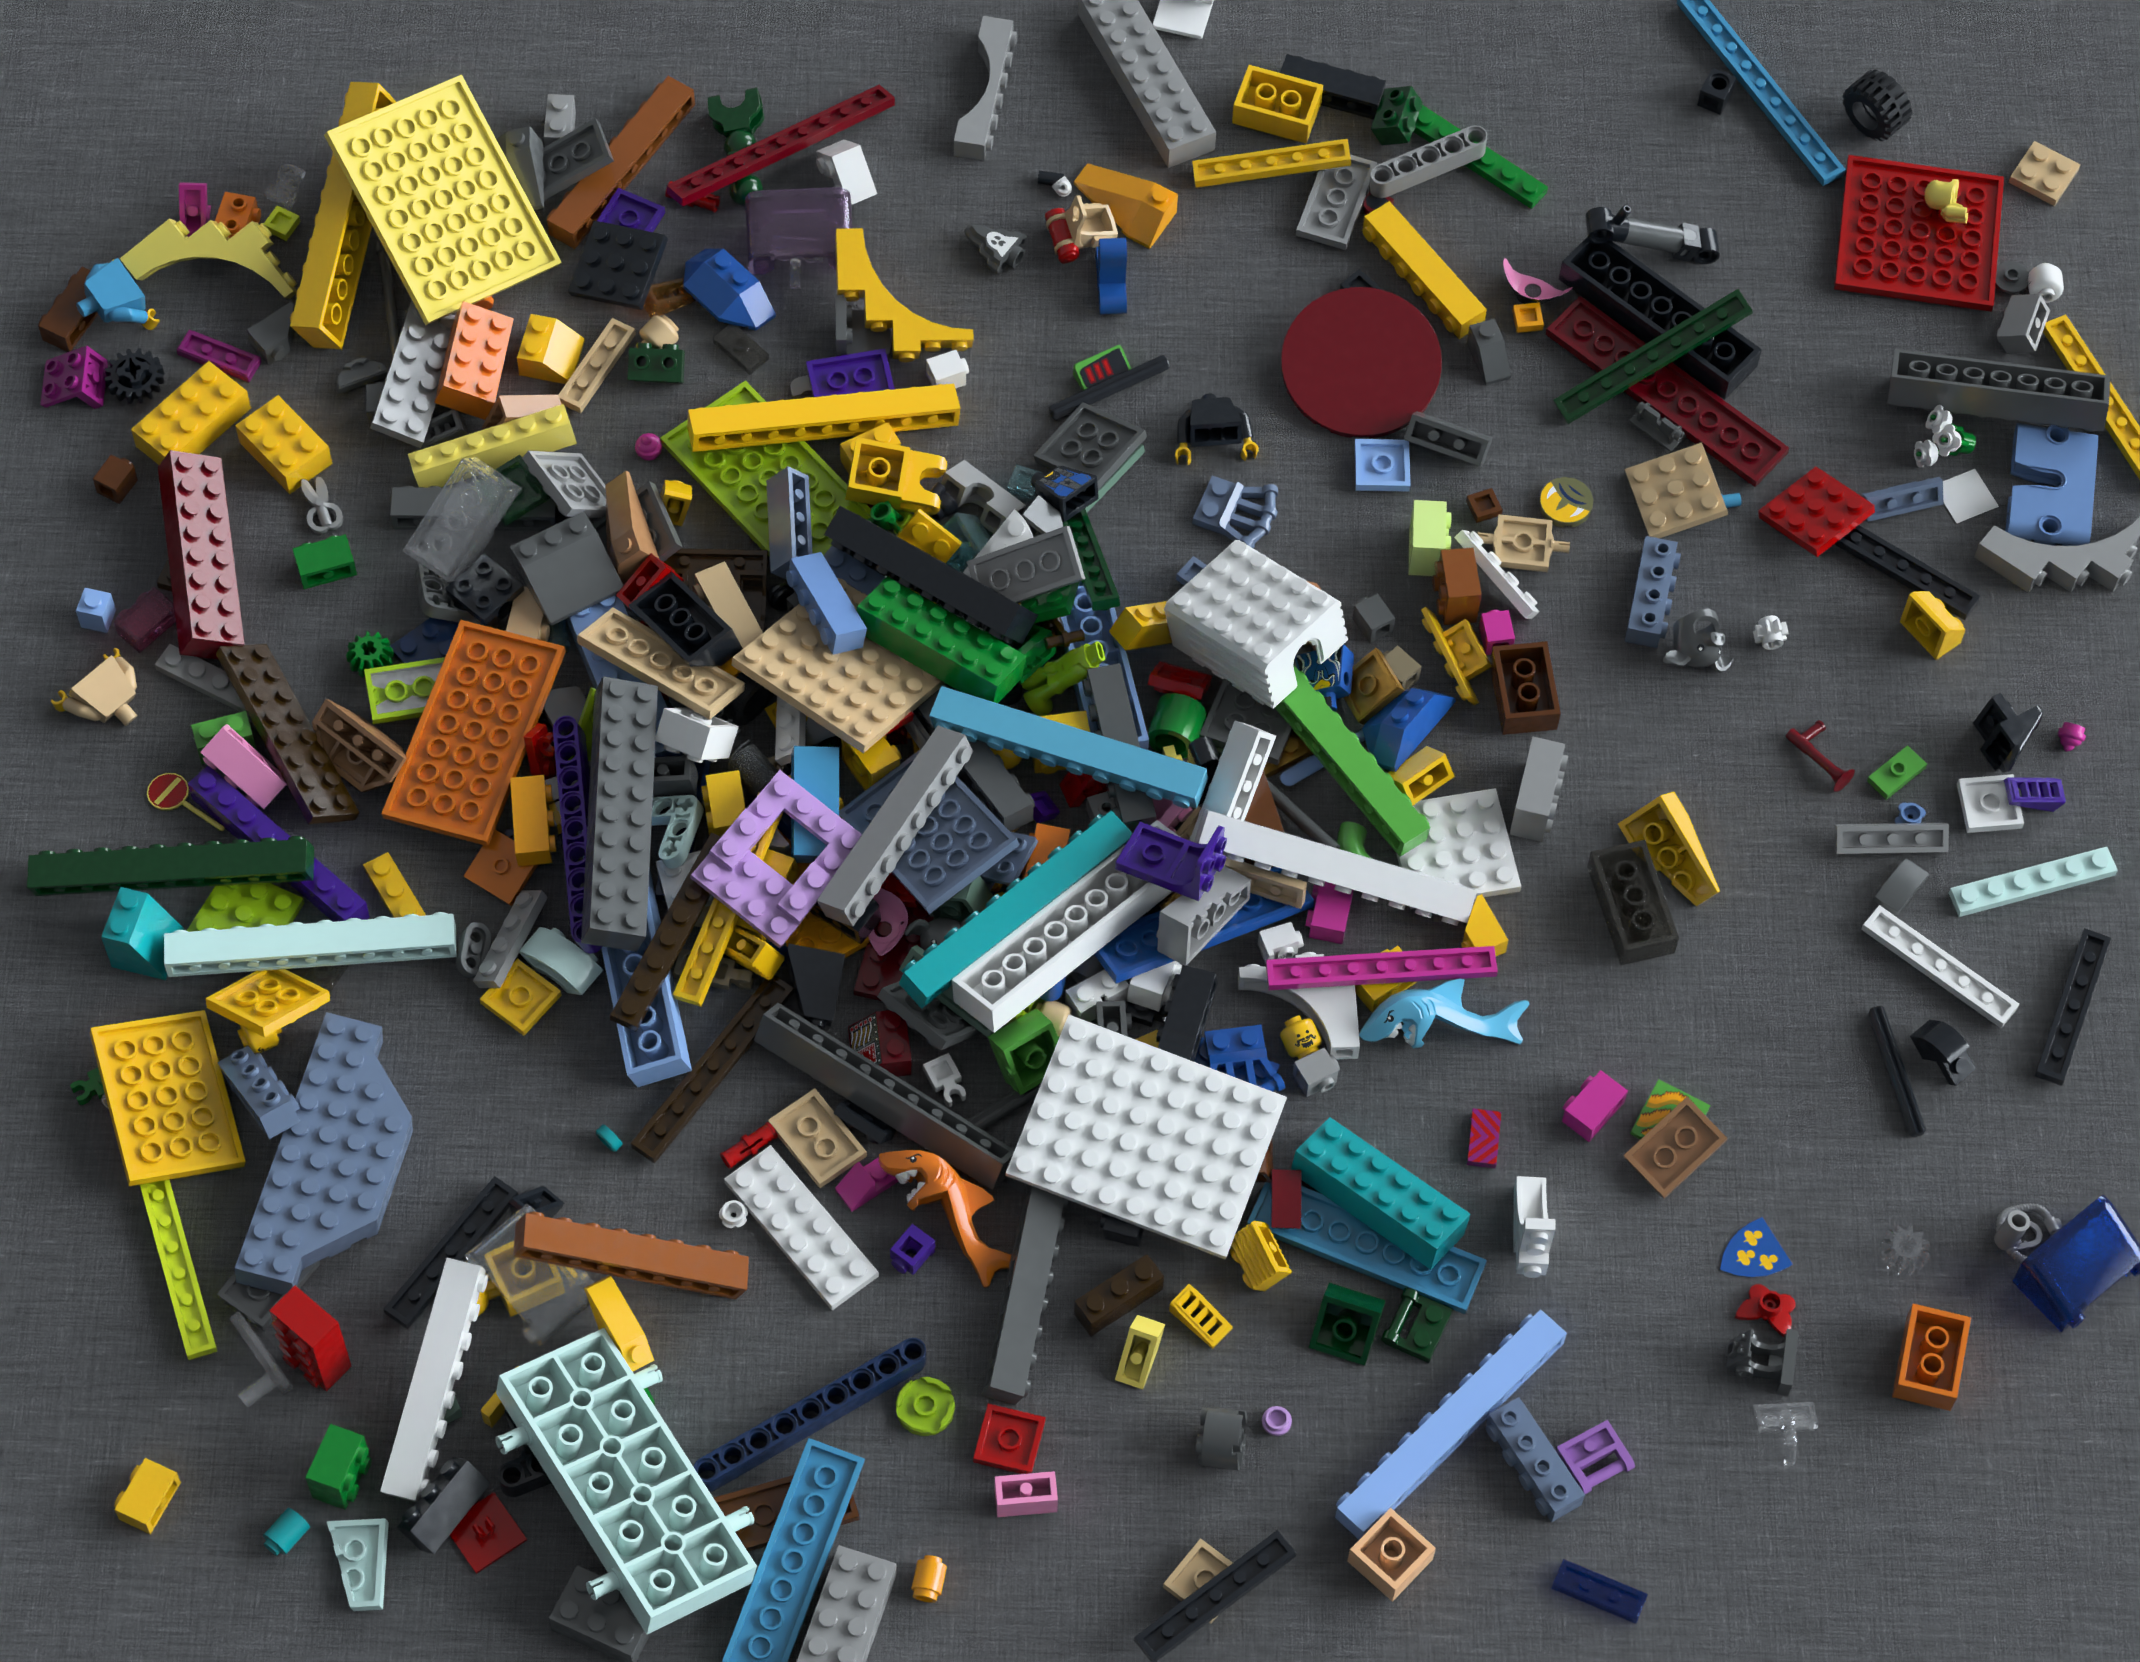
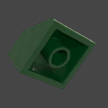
M1329 1282L1321 1302L1308 1348L1365 1366L1386 1300Z

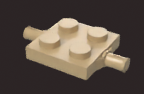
M1498 514L1497 528L1494 534L1477 533L1483 540V544L1492 545L1494 554L1502 562L1499 566L1504 568L1548 572L1549 558L1552 552L1569 553L1570 542L1554 541L1552 534L1553 520Z

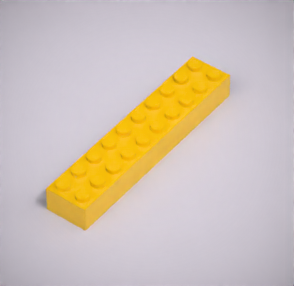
M350 82L348 92L345 94V105L343 114L339 119V126L396 103V101L379 83ZM334 153L327 167V178L324 189L321 191V203L319 211L315 216V227L313 235L309 240V251L302 269L303 276L301 284L297 289L295 308L290 317V327L313 348L325 349L343 348L372 229V224Z

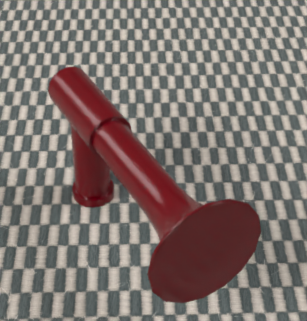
M1817 720L1814 725L1802 734L1794 728L1790 729L1786 734V738L1832 777L1835 783V792L1842 790L1853 778L1855 770H1842L1838 768L1809 742L1819 733L1826 730L1824 723Z

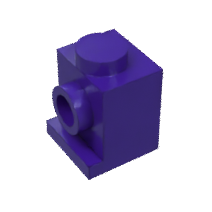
M911 1224L890 1249V1258L893 1260L891 1262L892 1266L902 1274L908 1271L914 1275L928 1257L935 1253V1240ZM914 1253L915 1256L911 1258L907 1254Z

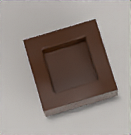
M1492 488L1467 496L1466 502L1476 523L1498 517V514L1502 515L1503 509Z

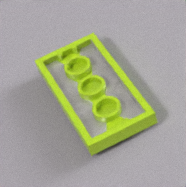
M445 657L364 669L373 724L421 717Z

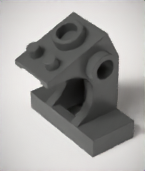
M1754 1329L1740 1333L1739 1336L1730 1340L1726 1347V1368L1735 1371V1375L1742 1378L1755 1376L1778 1380L1776 1394L1788 1396L1793 1386L1799 1331L1787 1329L1781 1344H1766L1757 1341ZM1751 1354L1768 1356V1366L1752 1362Z

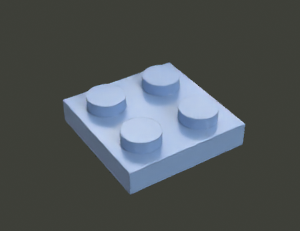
M1355 439V491H1410L1409 441Z

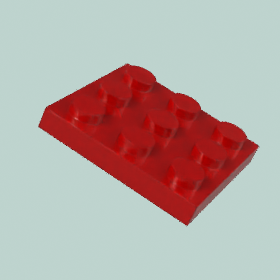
M1814 467L1758 510V514L1761 520L1818 557L1874 514L1875 505L1823 470Z

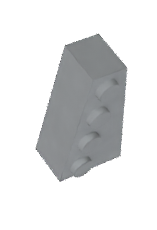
M1224 866L1220 872L1216 871L1210 891L1204 892L1199 901L1181 895L1161 910L1159 929L1156 935L1158 938L1157 951L1186 966L1250 899L1251 879Z

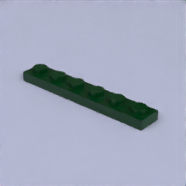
M1083 509L1066 522H1062L1063 527L1070 526L1085 576L1082 584L1093 611L1119 607L1120 597L1086 509Z

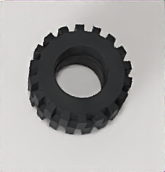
M1875 69L1867 71L1843 93L1842 101L1849 119L1859 131L1872 140H1887L1911 119L1912 106L1906 92H1904L1901 85L1894 78L1888 76L1883 71L1880 72Z

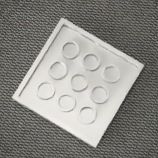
M1496 788L1420 800L1413 805L1419 814L1421 813L1427 818L1431 828L1425 842L1401 857L1397 854L1400 867L1477 890L1475 899L1480 894L1483 897L1520 892L1521 883Z

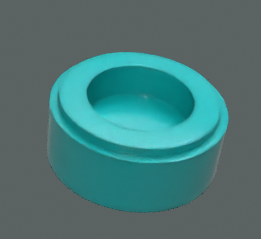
M602 1124L595 1131L598 1139L612 1152H616L623 1145L621 1140L606 1125Z

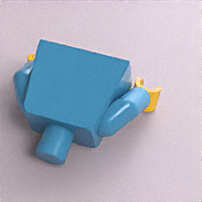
M116 258L110 263L93 265L84 283L86 298L76 303L80 314L86 317L96 311L103 322L141 323L148 330H153L160 322L159 319L153 318L156 315V311L152 308L147 312L144 311L146 309L145 295L121 261Z

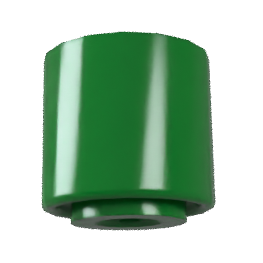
M1171 693L1162 696L1148 731L1149 745L1160 754H1162L1163 747L1174 745L1176 755L1181 754L1182 758H1187L1189 744L1199 738L1207 715L1203 705L1194 698L1184 694Z

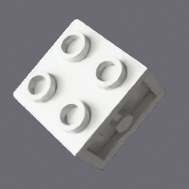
M1160 0L1153 26L1156 30L1202 39L1214 0Z

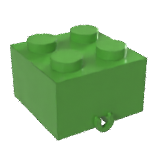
M1036 1008L989 1035L988 1039L1004 1080L1017 1093L1022 1095L1042 1083L1059 1036L1056 1034L1053 1023Z

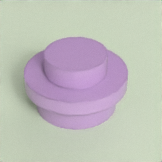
M1270 1407L1262 1416L1264 1430L1273 1436L1284 1435L1289 1431L1292 1424L1290 1413L1283 1407Z

